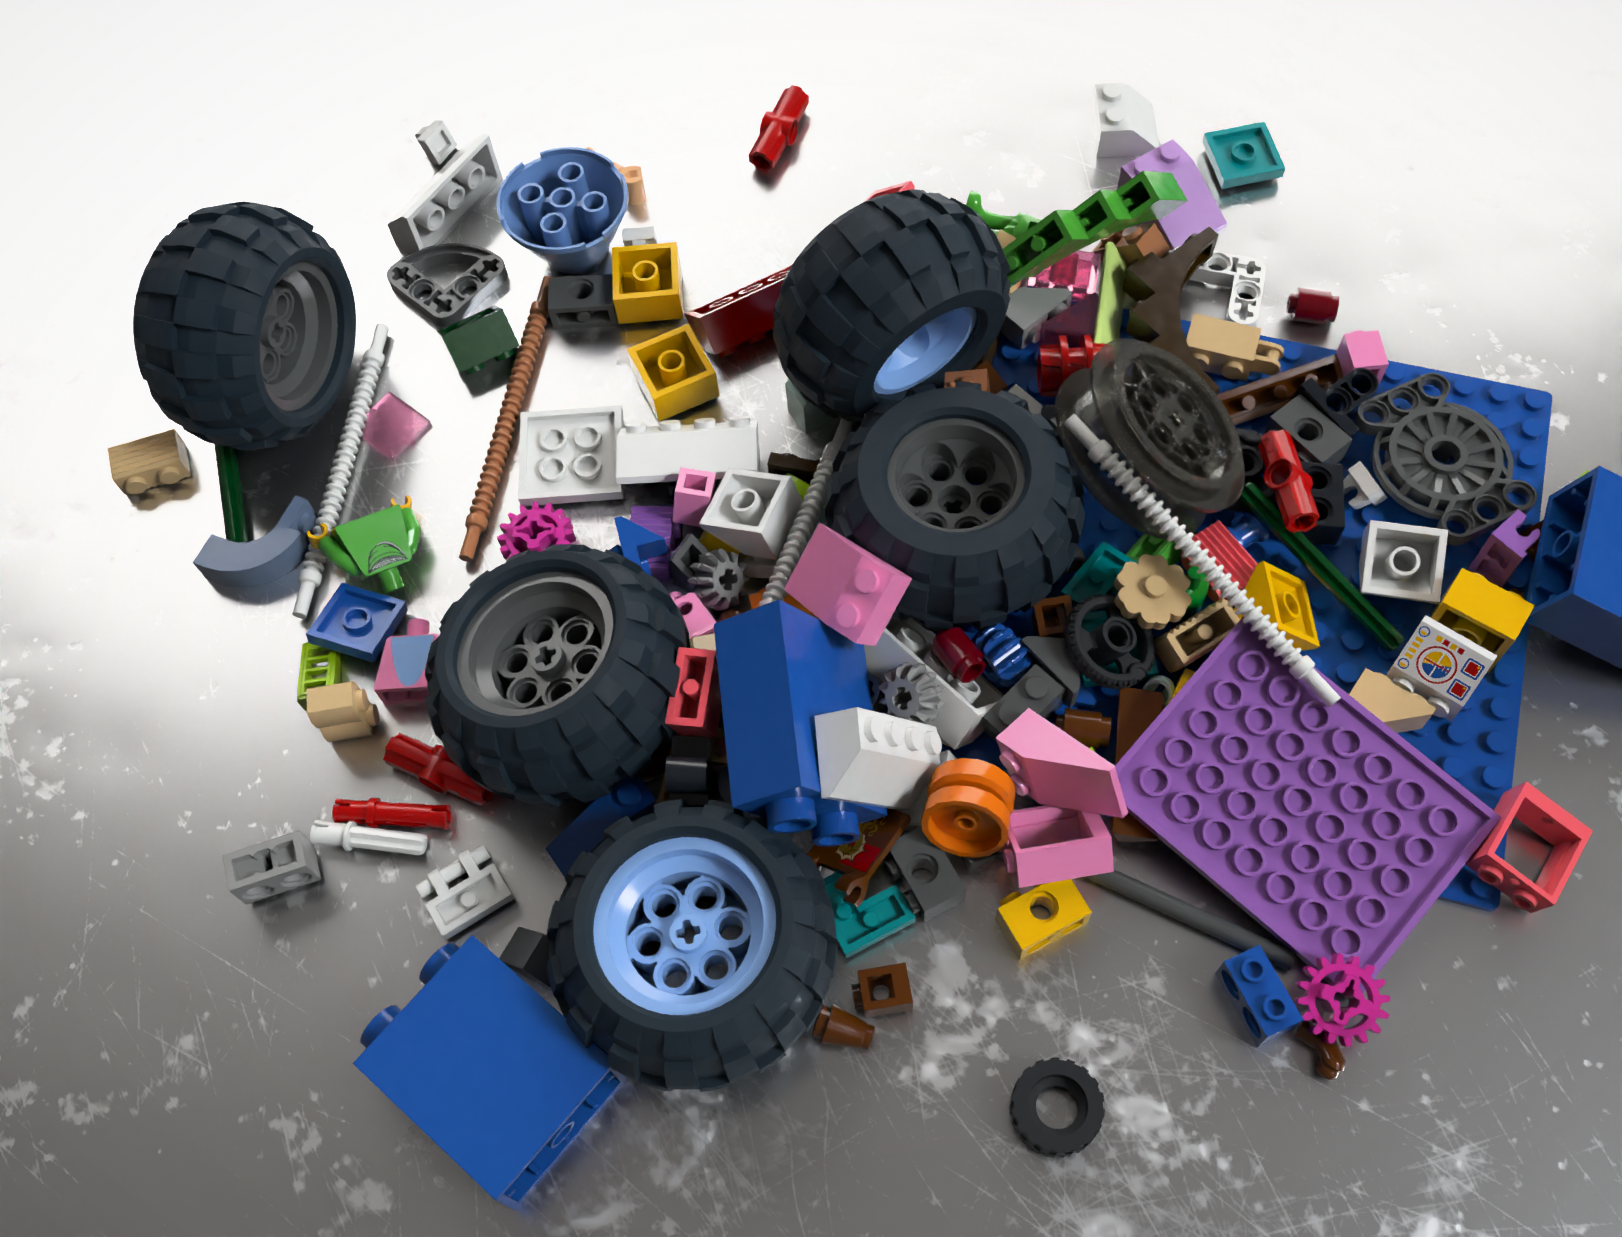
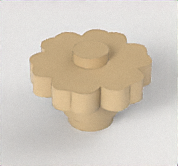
M1144 554L1137 563L1130 561L1124 564L1114 581V587L1119 591L1114 602L1120 609L1123 617L1126 619L1137 618L1141 628L1162 630L1169 621L1178 622L1185 614L1192 601L1190 595L1186 592L1191 582L1184 575V571L1180 566H1168L1166 559L1161 555L1152 556Z

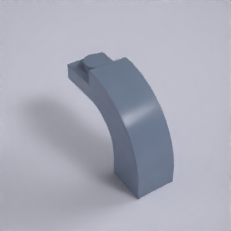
M295 495L278 523L265 536L254 541L240 543L211 534L192 563L206 579L225 586L245 588L273 582L294 570L303 562L305 554L310 552L308 550L309 543L305 537L307 531L312 532L318 516L307 499Z

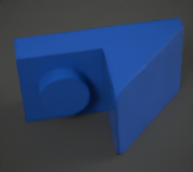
M622 516L614 518L623 556L640 565L645 573L652 576L648 559L668 553L665 539Z

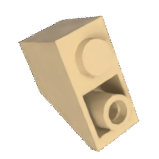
M1365 668L1349 693L1351 697L1396 733L1422 729L1436 710L1421 695L1408 692L1392 683L1386 675L1373 672Z

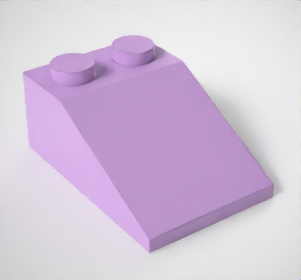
M1173 139L1121 166L1117 189L1142 171L1169 172L1176 179L1188 201L1161 220L1144 222L1145 224H1156L1171 250L1183 245L1192 234H1199L1208 227H1211L1215 232L1226 227L1227 222L1193 159Z

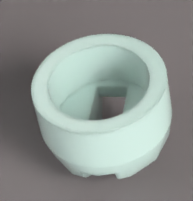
M1164 675L1153 676L1145 683L1143 690L1155 691L1159 684L1164 685L1165 688L1162 693L1164 694L1165 707L1175 690L1174 683Z

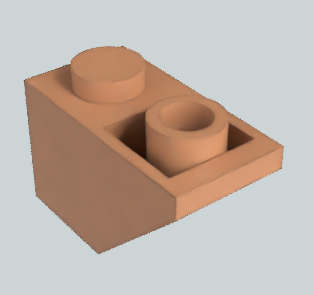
M1150 223L1145 225L1137 224L1100 239L1101 242L1093 249L1092 253L1096 258L1103 261L1105 244L1108 241L1113 242L1128 267L1133 260L1141 259L1150 252H1153L1161 259L1171 249L1156 224Z

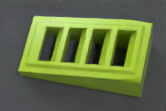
M309 642L302 643L297 685V702L307 711L306 689L326 684L327 686L341 683L340 652L313 645ZM329 650V654L313 656V652ZM328 661L326 666L313 667V663ZM327 673L326 677L313 678V675Z

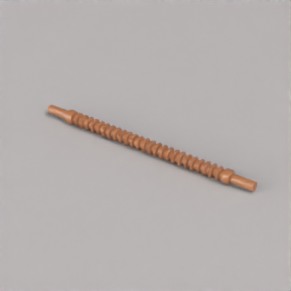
M551 276L543 277L537 300L531 304L530 315L527 317L528 322L525 324V330L522 333L523 337L520 340L521 345L518 347L519 352L516 354L517 360L513 363L512 376L509 377V384L506 386L507 391L504 393L505 399L501 402L503 407L499 409L498 423L494 426L493 439L490 440V448L487 449L488 456L484 459L486 464L482 466L483 472L479 475L481 480L477 482L478 489L474 492L476 497L472 499L473 506L469 508L470 514L467 515L465 521L467 531L459 555V559L465 562L473 561L480 534L486 530L488 524L489 509L493 507L491 501L495 499L494 493L498 490L496 484L500 483L499 476L503 473L501 468L505 466L504 459L508 456L509 443L512 442L511 435L515 432L516 419L520 416L518 411L522 409L521 403L524 402L523 396L527 392L526 387H528V380L531 378L530 372L534 369L533 364L536 362L535 357L538 355L537 349L540 348V341L543 338L542 334L545 331L544 326L547 324L546 319L549 317L548 290L549 278H553Z

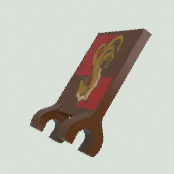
M887 808L888 816L859 824L860 838L857 841L840 846L825 847L814 845L806 855L812 858L820 874L822 867L842 874L834 888L836 891L846 895L843 898L846 904L858 908L865 899L869 879L912 820L909 814Z

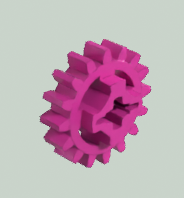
M533 502L532 509L527 510L524 505L519 506L521 512L519 515L510 512L508 514L510 524L501 523L500 528L503 534L497 536L501 546L500 552L504 559L527 550L541 552L552 545L571 544L576 541L570 518H566L563 509L560 508L554 512L551 503H547L544 509H540L537 502Z
M1342 953L1332 954L1331 964L1325 957L1316 958V963L1319 969L1316 970L1311 966L1303 968L1304 973L1309 979L1307 981H1296L1295 986L1304 990L1303 996L1296 997L1293 1000L1294 1003L1304 1005L1305 1011L1300 1013L1304 1019L1303 1021L1311 1020L1313 1022L1308 1031L1310 1034L1317 1035L1324 1031L1325 1043L1333 1044L1338 1036L1341 1046L1351 1047L1352 1036L1359 1043L1368 1042L1366 1030L1377 1034L1382 1031L1375 1021L1377 1018L1388 1019L1389 1014L1380 1009L1381 1003L1391 1000L1390 996L1380 995L1378 990L1386 983L1385 980L1371 978L1375 969L1373 965H1365L1359 968L1360 957L1350 956L1345 963ZM1340 971L1339 975H1336L1334 982L1330 984L1319 983L1326 975ZM1360 982L1366 990L1368 1000L1365 999L1359 988ZM1336 993H1343V997L1349 1000L1347 1007L1340 1006V1002L1334 1000ZM1315 999L1319 1000L1324 1010L1323 1018L1317 1010ZM1356 1015L1363 1016L1362 1020L1356 1025L1344 1028V1025L1348 1024L1349 1018Z

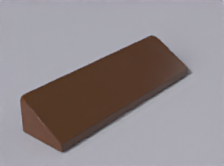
M1335 354L1218 393L1214 407L1209 412L1219 430H1223L1278 411L1290 402L1289 400L1299 386L1310 377L1325 391L1344 377L1338 356Z
M1130 687L1119 689L1116 764L1164 709V694L1162 692ZM1129 813L1124 818L1113 817L1112 833L1119 842L1158 841V837Z

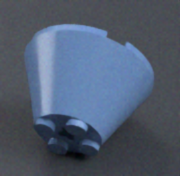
M580 147L552 148L539 152V158L525 165L523 161L520 162L505 177L497 195V212L505 232L519 245L547 263L552 270L566 274H593L605 258L627 211L629 193L624 175L617 170L613 161L596 151Z

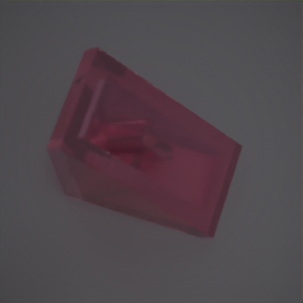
M1094 292L1043 323L1040 330L1039 346L1056 344L1057 336L1066 335L1068 348L1080 347L1082 335H1091L1093 343L1099 296Z

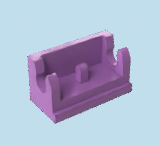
M1518 509L1490 535L1468 570L1484 576L1489 582L1503 588L1527 555L1526 550L1538 539L1540 530H1533L1528 537L1520 536L1516 528L1521 526L1526 515Z

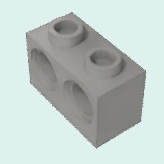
M299 830L222 855L229 892L245 904L321 880L314 844Z

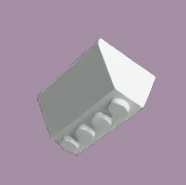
M484 132L468 141L392 217L387 226L395 245L409 253H413L426 247L441 244L503 179L489 134Z
M748 416L730 417L729 422L715 423L714 418H700L694 420V424L681 425L679 420H666L660 422V426L646 427L645 422H632L625 424V428H621L617 434V485L677 481L681 467L716 473L715 479H723L728 468L759 472L758 420L750 421Z
M891 617L876 646L864 645L867 670L886 682L884 674L889 670L895 669L899 664L906 662L913 665L918 663L926 664L927 673L932 671L937 673L934 680L935 685L945 687L937 695L945 703L941 708L936 709L938 716L933 721L926 722L925 724L935 726L941 742L946 746L952 747L954 750L972 743L984 732L983 716L1004 694L982 675L969 683H962L959 679H954L932 653V645L936 636L932 631L926 630L925 625L919 620L909 618L907 621L903 620V622H900Z
M859 707L814 716L821 798L902 811L910 810L929 783L936 767L940 766L939 754L942 749V743L935 726Z

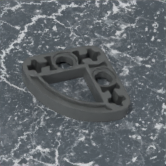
M448 243L426 247L403 257L388 269L386 276L391 289L398 296L436 325L446 327L462 320L507 280L508 273L504 260L492 251L470 244ZM444 264L473 265L445 290L421 272ZM409 278L411 285L409 286L404 279ZM474 286L477 288L476 292L472 295L466 296L461 294L466 287ZM421 291H432V294L426 299L416 298ZM440 304V306L446 311L440 312L437 305Z

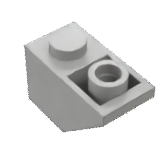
M1019 287L1009 295L1010 302L1001 327V333L1020 350L1024 349L1031 342H1038L1049 328L1055 324L1059 325L1067 319L1071 312L1072 292L1069 289Z

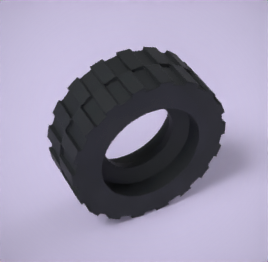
M1053 1057L1047 1061L1042 1059L1037 1061L1031 1068L1030 1066L1026 1068L1015 1083L1009 1106L1010 1115H1012L1013 1128L1020 1134L1019 1138L1024 1144L1030 1145L1032 1147L1031 1150L1036 1153L1041 1152L1047 1154L1046 1157L1052 1158L1055 1156H1062V1158L1070 1157L1071 1154L1084 1150L1098 1134L1105 1116L1103 1092H1100L1098 1088L1099 1083L1095 1077L1092 1078L1088 1073L1089 1070L1085 1067L1074 1064L1075 1061L1069 1059L1066 1061L1059 1060V1057ZM1056 1086L1068 1090L1077 1102L1078 1112L1076 1119L1066 1128L1054 1129L1048 1127L1038 1117L1036 1111L1037 1098L1043 1090L1049 1087Z

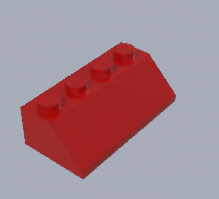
M792 265L684 313L687 321L708 353L718 354L719 357H723L737 350L736 345L746 340L748 343H754L767 336L765 332L774 327V307L784 279Z

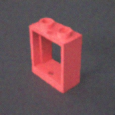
M1526 781L1503 793L1494 809L1502 818L1465 865L1475 871L1482 881L1495 886L1507 895L1515 906L1531 914L1556 904L1593 830ZM1514 817L1554 846L1535 883L1495 854Z

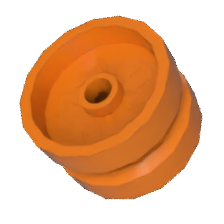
M959 758L946 761L936 767L930 778L927 791L928 799L924 804L921 817L922 831L928 840L943 851L963 857L977 858L990 856L1001 850L1008 841L1011 826L1010 816L1013 813L1016 797L1015 785L1009 775L996 765L979 759Z

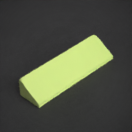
M1108 241L1105 244L1092 343H1104L1106 347H1110L1112 372H1114L1118 355L1125 294L1122 289L1127 263L1114 243Z

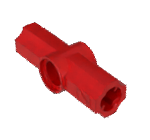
M791 85V87L785 88L773 111L768 110L765 112L760 124V135L748 155L749 162L757 170L767 173L768 170L774 169L786 145H793L798 133L799 121L809 104V95L801 87Z
M1284 429L1279 431L1270 430L1261 436V443L1258 445L1266 468L1264 482L1274 491L1286 529L1292 533L1298 531L1307 532L1317 526L1316 522L1320 517L1311 493L1313 486L1312 478L1303 471L1291 434Z
M399 732L395 737H391L385 747L383 760L386 764L415 776L419 782L436 792L446 794L448 791L480 806L489 802L494 793L484 789L464 773L449 758L442 745L436 744L432 747Z

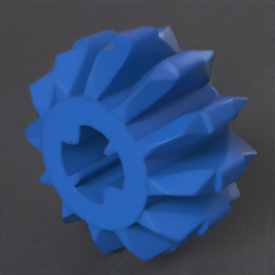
M998 623L980 630L971 639L982 652L983 661L986 663L982 674L987 677L988 682L994 683L997 687L1002 689L1016 684L1030 670L1032 662L1031 658L1026 654L1028 650L1022 645L1020 638L1013 634L1012 629L1005 628L1004 625Z

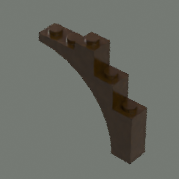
M1211 227L1206 228L1199 234H1192L1183 245L1174 251H1167L1161 259L1153 252H1150L1141 259L1133 260L1125 270L1126 276L1122 289L1137 302L1129 311L1130 317L1126 332L1141 344L1133 354L1132 358L1134 360L1130 375L1188 427L1213 409L1220 390L1219 386L1202 370L1190 351L1181 328L1179 311L1180 294L1183 287L1194 272L1213 255L1219 234Z

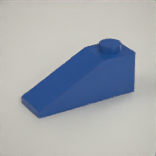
M628 775L613 785L610 794L596 799L545 849L565 878L582 851L586 853L591 852L605 839L603 831L625 816H628L633 821L653 813L655 809L653 804H658L657 800L640 776L632 780Z

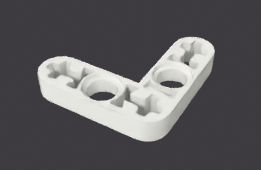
M1214 251L1212 257L1200 266L1189 280L1231 287L1225 320L1256 327L1260 312L1266 266L1256 258ZM1217 265L1222 267L1224 270H1212L1211 268H1209V266ZM1246 293L1251 295L1253 299H1243L1238 294ZM1240 312L1246 313L1244 320L1239 319Z

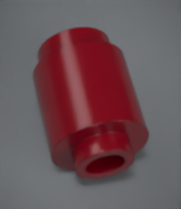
M1298 287L1296 293L1289 294L1286 313H1291L1292 321L1323 325L1326 322H1334L1339 307V295H1332V292L1327 290Z
M961 628L943 629L935 636L932 653L954 679H959L962 683H969L982 674L986 663L983 661V654Z

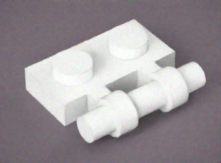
M484 844L471 852L468 849L458 855V860L441 870L438 867L427 873L428 878L415 885L422 898L434 891L437 892L438 896L427 902L425 906L445 940H448L515 899L494 863L480 870L478 865L491 858ZM466 872L468 873L469 878L451 889L449 888V882Z

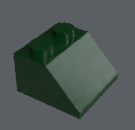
M496 305L436 331L458 373L465 371L466 375L483 369V362L495 357L496 361H501L515 354L513 349L520 346L504 310Z

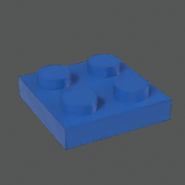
M341 583L306 633L308 642L374 663L384 648L386 639L392 636L407 613L406 601Z

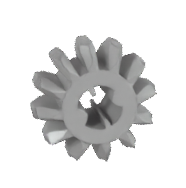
M713 549L711 552L699 555L700 563H694L690 566L695 572V577L687 580L691 584H695V589L692 593H695L700 598V601L706 608L722 611L728 607L739 605V596L748 594L743 587L744 582L751 579L743 575V571L748 564L738 562V554L726 552L723 549Z
M906 662L899 664L898 667L884 674L886 682L881 683L878 688L885 694V697L879 701V704L887 705L889 708L887 715L923 724L933 721L938 716L936 709L941 708L945 702L937 695L945 687L935 685L934 680L937 673L933 671L927 673L926 664L918 663L913 665Z

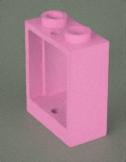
M1050 805L1015 810L1011 814L1008 841L998 852H1003L1007 874H1014L1019 888L1114 872L1112 837L1100 814Z

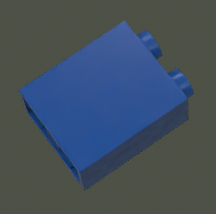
M1599 465L1551 494L1548 498L1526 601L1535 606L1526 622L1622 669V477Z
M779 599L715 623L714 633L732 807L766 817L767 830L773 833L811 831L812 842L817 846H840L857 841L860 838L859 824L888 816L887 808L821 798L814 716L855 707L873 711L864 644L854 643L821 620Z
M471 935L460 948L455 943H448L438 949L428 959L419 975L420 981L425 986L402 1010L397 1005H391L378 1013L370 1021L360 1038L361 1044L366 1049L353 1064L494 1200L515 1210L628 1077L613 1071L609 1067L608 1055L595 1043L586 1048L566 1023V1018L478 939Z

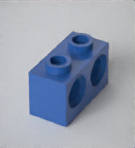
M1260 945L1225 960L1216 971L1215 975L1256 1047L1293 1031L1304 1020Z

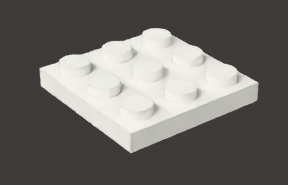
M613 405L520 412L518 501L520 506H532L533 502H537L538 505H546L547 503L560 504L623 499V484L617 485L616 482L617 434L623 428L622 406Z

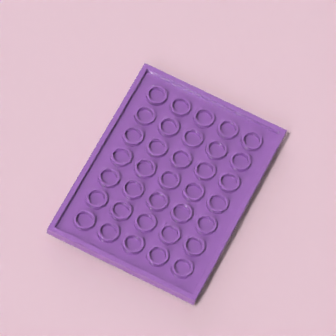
M1243 616L1115 765L1128 813L1281 943L1293 951L1307 965L1317 970L1319 969L1316 963V958L1325 957L1331 964L1332 954L1342 953L1345 963L1350 956L1360 957L1359 968L1365 965H1373L1375 967L1371 978L1374 979L1502 817L1318 669L1313 667L1341 697L1332 706L1328 707L1302 678L1295 679L1289 672L1291 667L1288 664H1282V656H1274L1275 649L1273 647H1266L1268 643L1266 639H1258L1260 633L1257 630L1252 632L1250 630L1252 624L1249 622L1243 623L1245 618ZM1340 971L1332 972L1326 975L1324 979L1332 983ZM1360 982L1359 988L1363 993L1365 991V988L1363 984Z

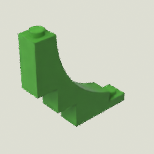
M1142 171L1116 191L1099 190L1073 210H1055L1003 248L1011 270L1006 274L1010 286H1014L1023 278L1037 275L1065 257L1111 234L1144 222L1161 220L1188 201L1173 174L1169 172Z

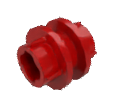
M1066 335L1057 336L1056 344L1040 345L1037 355V385L1041 396L1056 397L1058 405H1065L1068 393L1079 392L1082 404H1091L1092 396L1108 395L1112 380V358L1109 346L1106 347L1104 343H1092L1091 335L1081 336L1080 347L1068 348Z

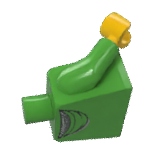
M407 495L405 496V505L396 504L394 498H391V507L334 527L331 531L333 537L330 536L328 527L324 523L319 524L322 534L319 536H314L310 531H307L311 546L315 549H320L331 563L350 576H358L361 581L377 575L384 593L387 594L405 587L398 567L412 561V555L417 552L421 527L412 510V498Z

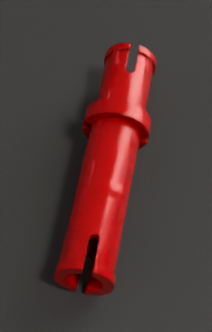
M372 797L368 801L337 798L335 805H333L332 817L335 823L355 821V823L367 824V827L377 828L379 825L449 829L452 809L450 805L383 802L380 798Z

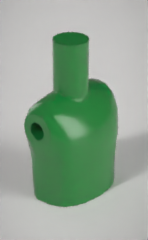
M1198 566L1189 568L1186 575L1191 582L1186 592L1190 595L1192 601L1181 621H1185L1199 612L1208 593L1209 582L1204 581L1206 578L1204 573H1197Z

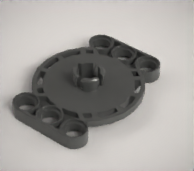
M1427 373L1365 400L1360 404L1355 414L1354 423L1360 428L1358 431L1361 433L1376 436L1372 444L1371 460L1375 475L1382 488L1394 501L1409 511L1427 518L1440 520L1436 528L1448 530L1447 544L1459 546L1497 529L1518 509L1526 515L1535 504L1537 493L1529 483L1521 480H1511L1513 477V457L1509 444L1501 431L1476 411L1456 403L1444 402L1450 391L1449 381L1438 373ZM1423 386H1435L1439 389L1441 395L1430 396L1424 392ZM1397 398L1405 399L1410 403L1411 408L1407 410L1399 409L1394 405L1393 400ZM1374 412L1380 416L1381 422L1370 423L1364 419L1363 413ZM1379 450L1385 451V463L1383 465L1381 464ZM1452 456L1454 458L1453 463L1451 465H1445V463L1450 461ZM1387 475L1390 476V478H1391L1392 482L1395 484V486L1389 481ZM1516 492L1521 494L1525 498L1526 504L1516 505L1512 503L1508 498V493ZM1484 506L1492 509L1496 518L1492 520L1482 518L1478 514L1477 508ZM1457 521L1461 523L1465 528V533L1455 534L1447 528L1446 522Z

